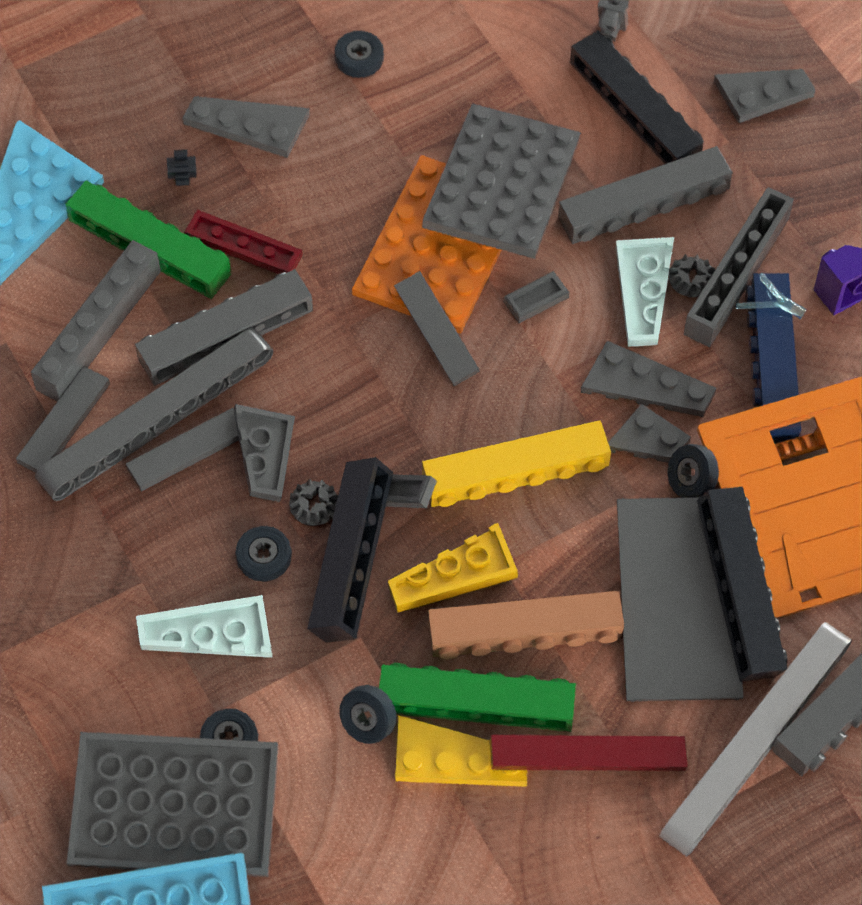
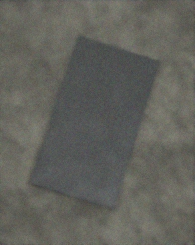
M699 498L617 499L621 604L624 620L623 646L626 701L739 700L744 698L743 682L739 681L697 504Z

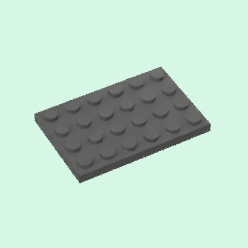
M472 103L424 215L422 228L535 259L579 144L581 132Z
M81 732L67 865L143 870L243 853L247 876L269 877L279 752L278 742Z

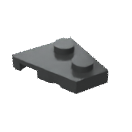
M641 404L608 444L611 453L620 450L634 453V457L643 459L654 458L657 461L669 463L672 454L679 447L690 443L691 436Z

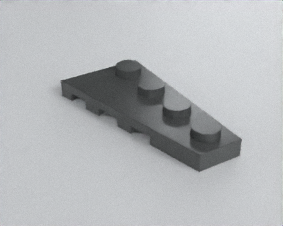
M194 96L183 116L184 125L288 158L310 116L309 108Z
M607 341L581 386V393L591 395L592 392L605 394L606 398L619 400L620 397L637 401L636 404L648 406L649 404L664 406L665 410L703 417L716 393V387Z

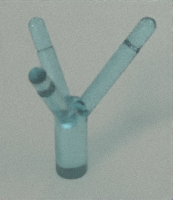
M763 273L759 275L761 281L778 301L747 302L735 305L737 309L780 307L800 320L807 310L783 296Z

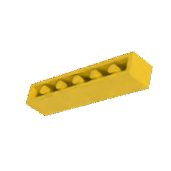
M601 420L425 460L422 461V475L432 476L437 481L430 498L431 507H448L461 500H478L491 493H508L521 486H538L551 479H568L577 473L601 471L610 464L611 449Z

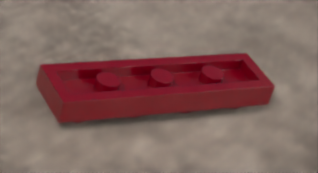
M200 210L196 211L184 231L185 235L200 239L209 248L220 250L227 255L276 274L288 273L296 269L303 256L302 250Z

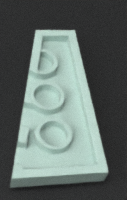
M674 237L616 240L615 249L628 347L658 345Z
M262 595L136 616L141 650L273 658Z

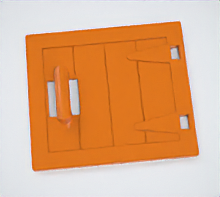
M862 376L698 425L697 432L702 445L713 452L718 462L719 476L717 484L719 489L743 487L745 497L749 499V514L752 526L757 531L759 554L765 563L764 575L767 586L772 592L774 616L779 619L862 593ZM814 418L817 428L813 433L774 444L770 434L771 430ZM824 448L828 452L785 466L781 462ZM815 588L819 597L802 602L800 592Z

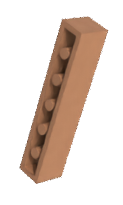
M619 591L428 610L432 657H440L441 659H454L458 655L464 654L485 656L494 651L516 653L524 648L534 647L538 650H546L554 647V645L564 644L577 647L584 645L586 642L594 641L607 644L615 642L617 639H622L624 631Z

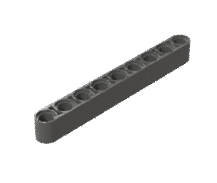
M254 328L243 331L44 463L37 470L35 478L54 501L63 500L265 365L273 356L274 350Z

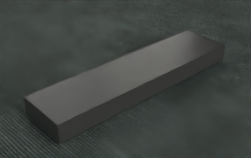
M419 271L394 285L453 386L479 373L480 370L421 272Z
M83 366L16 457L17 463L36 473L44 463L58 455L110 385L109 379Z
M234 408L126 463V468L140 491L146 490L239 441Z

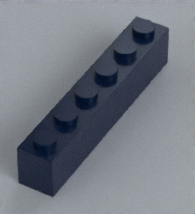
M753 273L751 285H746L745 298L746 303H751V310H748L747 326L748 328H753V336L749 337L750 354H755V361L751 362V379L756 380L757 388H753V406L760 407L797 396L799 391L789 273ZM801 422L771 430L770 434L774 444L800 437Z

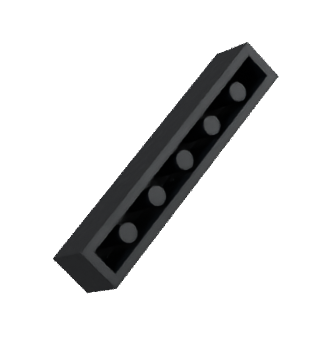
M597 30L571 46L570 64L664 164L703 150L704 141L701 134L693 130L685 122L682 114L675 111L667 103L663 94L657 93L650 85L648 79L636 71L630 60L616 50L609 38H605Z
M376 457L349 461L345 465L307 628L326 643L355 640L357 638L393 471Z
M743 487L708 490L697 500L739 681L775 678L787 670L788 658L785 649L782 648L779 636L780 624L774 616L772 608V592L767 586L764 575L765 563L759 554L757 546L758 535L755 527L752 526L749 514V499L745 497Z

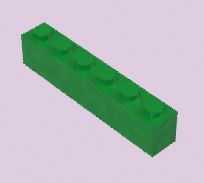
M86 180L65 204L70 222L123 251L134 240L157 252L162 273L211 300L231 276L230 260L225 253L207 247L200 239L194 236L189 237L173 224H165L156 219L151 212L147 210L142 211L134 207L127 199L112 195L105 187L99 184L94 185Z
M403 663L382 665L379 689L384 691L393 702L396 715L572 731L576 683H569L565 679L537 680L530 675H521L518 678L505 677L498 672H489L486 675L474 674L466 669L443 671L434 666L412 668Z

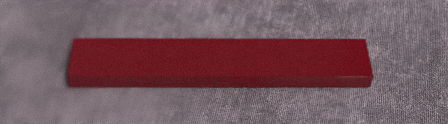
M491 735L489 739L491 770L686 771L688 768L685 736Z

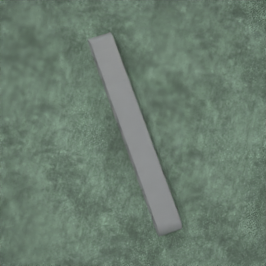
M824 622L667 822L659 837L686 857L691 854L772 749L776 738L792 723L843 657L852 639L827 622Z

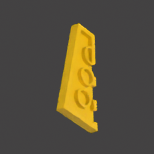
M496 523L488 527L489 531L478 537L476 535L464 540L463 545L452 551L447 549L437 554L438 558L428 564L422 562L388 580V588L397 612L517 579L518 570L499 524Z
M398 717L395 781L527 787V770H491L490 740L407 717Z

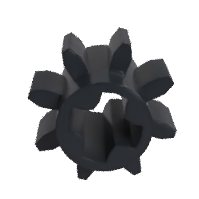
M187 149L174 150V157H167L168 179H176V186L190 185L189 178H197L196 156H188Z

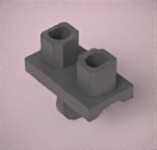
M599 0V27L601 28L600 33L605 38L616 41L619 30L626 31L628 26L627 9L629 8V0Z

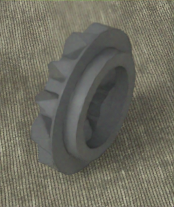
M685 254L682 259H675L672 267L669 269V282L673 289L681 295L699 297L715 272V268L710 265L708 259H700L698 254L694 257H687ZM692 269H695L696 276L691 283L689 282L690 278L688 273H690Z
M309 479L302 485L297 484L294 492L290 493V511L295 519L303 524L311 526L322 525L333 518L338 495L333 485L329 486L323 480L317 482ZM318 494L321 504L316 503L310 511L307 499H312L314 495Z

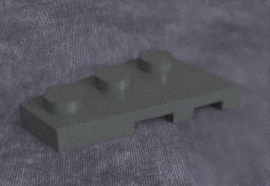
M803 69L717 74L714 77L715 85L738 123L814 97L816 91Z
M235 404L233 410L249 495L251 497L280 502L295 416Z

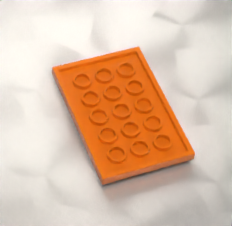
M421 155L352 288V295L411 316L394 285L420 271L455 330L461 334L502 250L422 228L424 215L447 163Z

